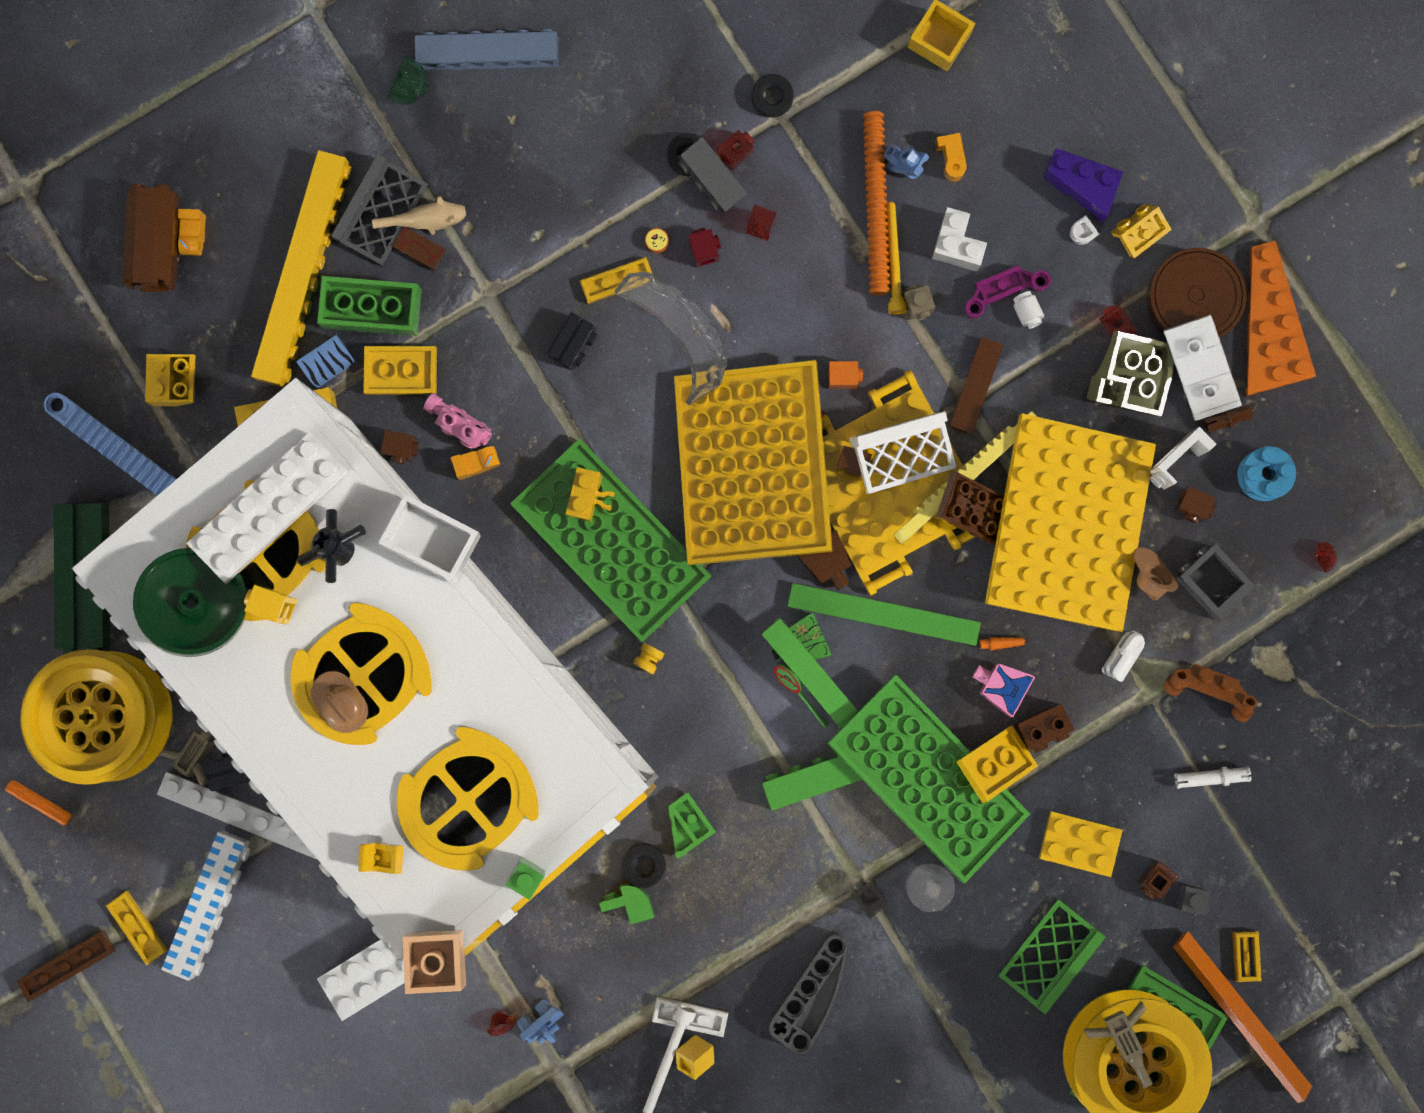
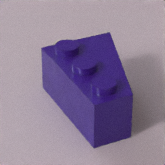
M1055 148L1043 178L1066 196L1069 195L1083 209L1086 208L1103 223L1109 214L1123 171Z

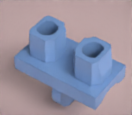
M892 144L884 153V157L888 160L886 169L891 172L905 174L910 179L917 178L923 172L922 164L929 159V156L924 152L914 151L913 148L908 147L902 149Z
M543 999L535 1007L541 1016L534 1022L531 1016L527 1014L517 1021L522 1032L519 1036L523 1041L527 1040L529 1043H532L537 1039L542 1044L547 1039L551 1043L557 1040L554 1033L560 1027L555 1022L564 1013L561 1009L554 1007L550 1002Z

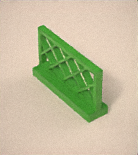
M1058 899L998 976L1046 1014L1106 936ZM1058 907L1067 912L1069 923L1054 925L1053 913ZM1071 916L1078 922L1071 923ZM1049 918H1051V925H1045ZM1072 925H1083L1090 932L1085 939L1074 940ZM1069 926L1071 941L1056 942L1055 927ZM1043 928H1052L1054 942L1039 944L1038 932ZM1036 937V944L1029 945L1031 941ZM1080 942H1081V944H1080V945L1078 946V948L1075 950V945H1074V943H1080ZM1071 943L1073 952L1069 959H1059L1057 945ZM1054 945L1056 960L1041 961L1039 946ZM1029 947H1037L1039 961L1024 963V950ZM1021 956V963L1014 964ZM1059 962H1066L1060 969ZM1056 963L1058 972L1056 976L1044 979L1042 964ZM1039 964L1041 979L1026 980L1025 966ZM1022 966L1024 981L1013 982L1006 976V973L1011 967ZM1051 981L1049 985L1045 988L1044 982ZM1041 982L1043 992L1037 1000L1028 994L1027 983ZM1017 984H1024L1025 991Z

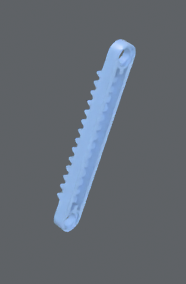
M51 393L46 397L44 408L49 415L157 496L177 479L67 396L60 393ZM56 399H61L63 401V408L56 412L52 409V403Z

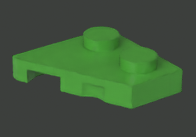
M689 792L668 806L677 859L716 832Z

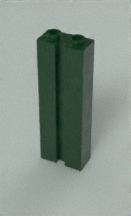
M103 503L53 505L55 649H62L63 654L78 651V649L102 651V648H110V613L106 608L104 610L101 609L93 601L92 597L95 595L89 588L84 589L76 581L75 577L77 574L72 568L109 537V505Z

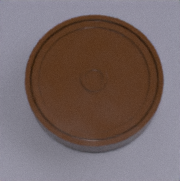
M1207 248L1184 249L1167 258L1154 272L1147 289V307L1150 317L1163 334V331L1211 314L1220 339L1239 322L1247 300L1245 282L1236 265L1223 254Z

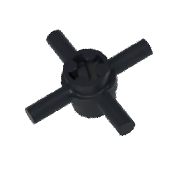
M328 509L326 511V527L320 529L315 534L311 544L312 550L298 556L297 562L300 566H305L318 558L324 560L325 581L327 583H335L337 565L343 566L351 560L355 551L352 541L365 535L366 530L362 525H358L345 533H341L337 530V511L335 509Z

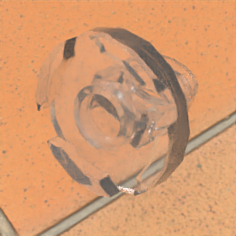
M925 863L911 871L907 878L906 891L908 898L914 906L922 911L936 912L949 905L954 897L955 884L953 877L947 869L939 864Z

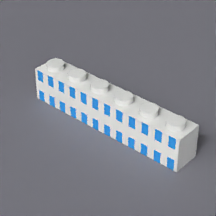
M226 831L217 832L161 970L187 981L200 975L204 966V962H201L203 956L210 951L214 941L211 939L212 934L221 925L223 917L220 915L223 907L226 908L232 898L230 893L232 885H236L241 876V871H239L242 861L245 862L250 854L251 849L248 848L249 840Z

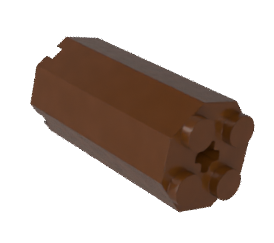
M131 184V189L127 190L123 285L128 289L135 290L136 285L140 286L141 291L169 292V288L176 290L180 196L176 192L170 191L168 185L155 184L154 187H146L143 184Z

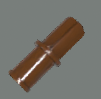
M1248 405L1229 412L1224 411L1223 414L1203 419L1204 426L1207 427L1206 431L1208 434L1225 427L1233 428L1234 424L1252 419L1253 411Z

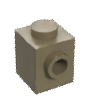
M917 284L907 288L908 291L905 292L903 297L907 304L909 319L917 318L919 321L929 318L935 309L929 286L922 287L921 284Z

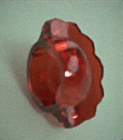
M1328 542L1318 543L1316 558L1323 571L1327 573L1336 564L1337 554L1334 547Z
M496 1012L489 1020L487 1032L491 1037L505 1034L517 1024V1019L506 1012Z

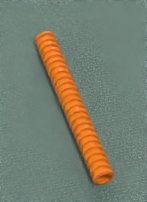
M869 111L863 114V119L865 120L863 126L866 127L863 130V133L866 134L864 136V141H866L864 143V148H866L864 155L867 156L864 159V162L867 163L865 165V170H867L865 172V177H867L865 184L868 185L865 188V191L868 192L866 194V199H868L866 201V206H868L866 213L869 214L866 217L869 221L867 223V228H869L867 230V235H869L867 242L870 243L867 246L868 250H870L868 252V257H870L868 260V264H870L868 271L871 272L868 277L871 279L869 282V286H871L869 293L872 295H886L890 292V288H888V285H890L888 280L890 274L887 273L890 269L887 265L889 263L887 258L889 252L886 250L889 248V245L886 243L889 240L886 236L888 234L886 229L888 222L885 221L888 219V215L885 214L887 212L885 207L887 205V200H885L887 193L884 192L887 189V186L884 185L886 183V178H884L886 176V171H884L886 164L883 163L886 160L883 156L885 153V149H883L885 147V142H883L885 135L882 134L885 128L882 127L884 125V120H882L884 113L880 111Z

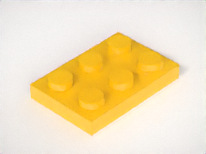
M364 346L365 395H431L437 393L436 346Z
M1012 725L956 761L982 803L988 802L1038 767Z
M1050 811L1039 859L1111 877L1122 829Z

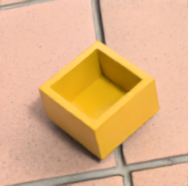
M934 0L910 37L907 48L948 72L972 34L975 23L940 1Z

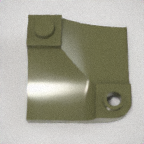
M1114 330L1105 358L1096 375L1091 378L1086 399L1162 416L1174 366L1169 345L1165 342Z

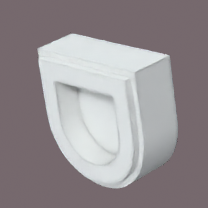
M1086 215L1076 221L1070 229L1072 241L1079 245H1085L1099 235Z

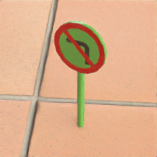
M777 664L774 667V673L778 681L789 691L797 693L820 724L826 728L827 723L802 692V685L798 677L786 666Z

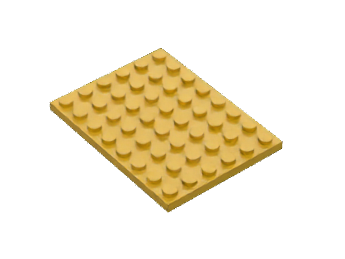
M816 360L674 376L687 564L690 566L833 552Z
M1023 413L1019 414L985 604L1123 632L1135 565L1134 552L1138 548L1151 475L1149 471L1152 469L1156 444Z

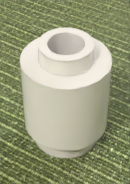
M1031 291L1024 292L1013 299L1015 303L1013 306L1023 327L1028 326L1031 329L1042 323L1041 319L1045 316L1036 296L1032 295Z

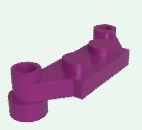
M1020 265L977 282L975 283L976 291L972 299L965 305V314L969 319H976L983 314L985 306L1025 289H1031L1035 292L1044 291L1050 285L1051 277L1045 271L1032 273L1022 270ZM1036 281H1040L1042 286L1037 285ZM970 308H975L977 313H972Z

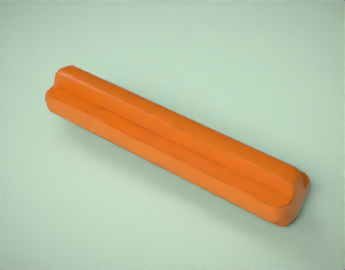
M11 780L5 788V791L61 825H67L72 818L71 813L15 780Z

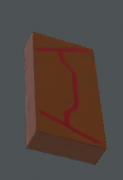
M403 227L392 246L394 249L435 271L446 252L443 247L407 227Z

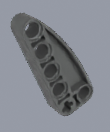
M832 932L824 938L769 1020L770 1034L798 1054H803L810 1049L819 1035L836 999L845 966L847 949L845 939L839 933ZM832 939H839L842 942L839 950L832 951L828 948V944ZM824 959L828 962V966L824 971L815 969L817 960ZM804 980H811L814 982V987L810 991H804L801 989V983ZM791 1000H796L800 1003V1008L795 1012L787 1009V1004ZM783 1021L785 1029L776 1031L774 1024H780ZM797 1035H803L807 1038V1041L804 1045L797 1046L793 1043L794 1038Z

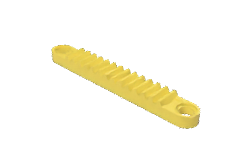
M1031 411L1029 414H1027V415L1036 416V415L1033 413V411ZM1017 424L1014 427L1007 426L957 472L974 480L1014 444ZM948 480L911 512L912 518L893 535L901 544L938 512Z

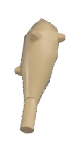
M438 196L435 203L420 205L400 215L372 219L373 229L390 226L409 227L417 230L428 229L431 235H435L436 230L445 229L461 222L466 217L465 206L446 202L441 196Z

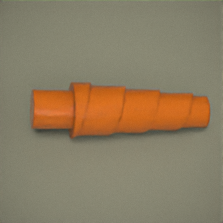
M989 637L988 639L979 640L980 649H989L990 651L1025 645L1023 637Z

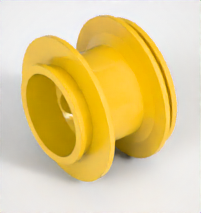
M101 650L73 651L49 662L29 684L21 707L22 736L34 760L45 771L56 778L70 783L86 785L124 780L148 768L165 748L173 724V706L169 691L163 684L160 675L152 670L146 662L133 655ZM105 689L111 692V697L107 702L103 698ZM86 692V698L83 702H81L80 699ZM118 710L123 713V719L120 723L115 720V713ZM87 714H93L94 718L91 720L87 719ZM106 731L111 736L108 744H105L102 739ZM81 732H83V733L85 734V736H86V741H84L83 738L81 737V735H80Z
M1133 989L1105 993L1090 1001L1079 1011L1069 1026L1063 1046L1065 1075L1073 1093L1090 1113H1198L1206 1101L1212 1081V1061L1206 1040L1199 1028L1187 1015L1154 994ZM1140 1001H1142L1146 1010L1132 1026L1134 1033L1143 1032V1038L1139 1043L1144 1051L1141 1055L1148 1075L1152 1072H1158L1157 1081L1146 1088H1143L1134 1068L1122 1059L1118 1049L1113 1050L1116 1045L1112 1037L1088 1038L1083 1030L1086 1028H1107L1103 1020L1104 1018L1121 1010L1128 1017ZM1162 1047L1161 1056L1153 1058L1152 1051L1154 1048ZM1115 1064V1072L1107 1075V1065ZM1134 1080V1089L1125 1091L1124 1086L1126 1082Z

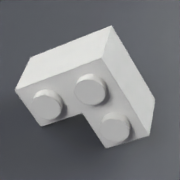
M947 207L933 252V260L976 272L979 270L987 243L964 236L970 213Z

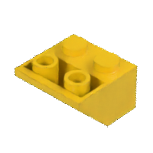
M146 354L145 402L152 406H181L194 403L196 355Z

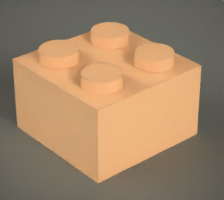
M464 930L410 932L402 937L405 994L463 990L466 986Z

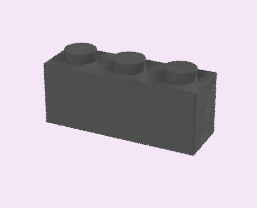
M703 137L699 138L677 156L680 160L678 162L680 168L686 174L690 173L695 179L693 184L701 193L705 192L710 198L708 202L716 212L718 210L721 213L726 212L747 194Z

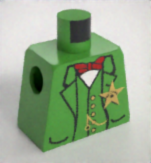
M813 613L789 628L815 660L831 656V652ZM771 648L775 661L782 660L777 652Z

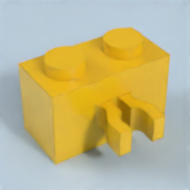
M577 467L566 511L568 517L592 522L596 505L601 506L604 510L611 511V505H605L603 501L597 500V497L605 498L609 496L614 498L615 492H599L603 477L600 472Z

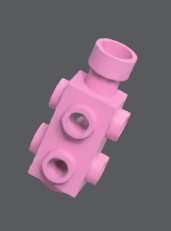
M434 393L426 400L423 409L432 415H438L435 424L439 425L441 431L445 434L454 435L459 438L462 445L468 448H476L486 445L492 436L491 429L485 423L468 415L465 410L459 409L453 404H445L442 402L443 399Z

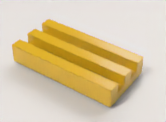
M1232 932L1235 981H1261L1259 932ZM1248 937H1252L1254 976H1250ZM1240 938H1242L1244 976H1242Z

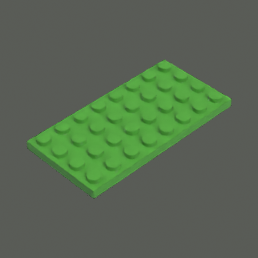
M580 438L510 503L642 643L712 577L701 564L690 566L687 564V551L683 545ZM577 467L602 474L599 492H615L614 498L609 496L605 498L597 497V500L603 501L605 505H611L612 509L608 511L596 505L592 522L570 518L566 515Z
M893 675L827 742L841 759L963 884L974 875L1030 815L1007 789L988 802H981L956 762L970 753V751L897 675Z

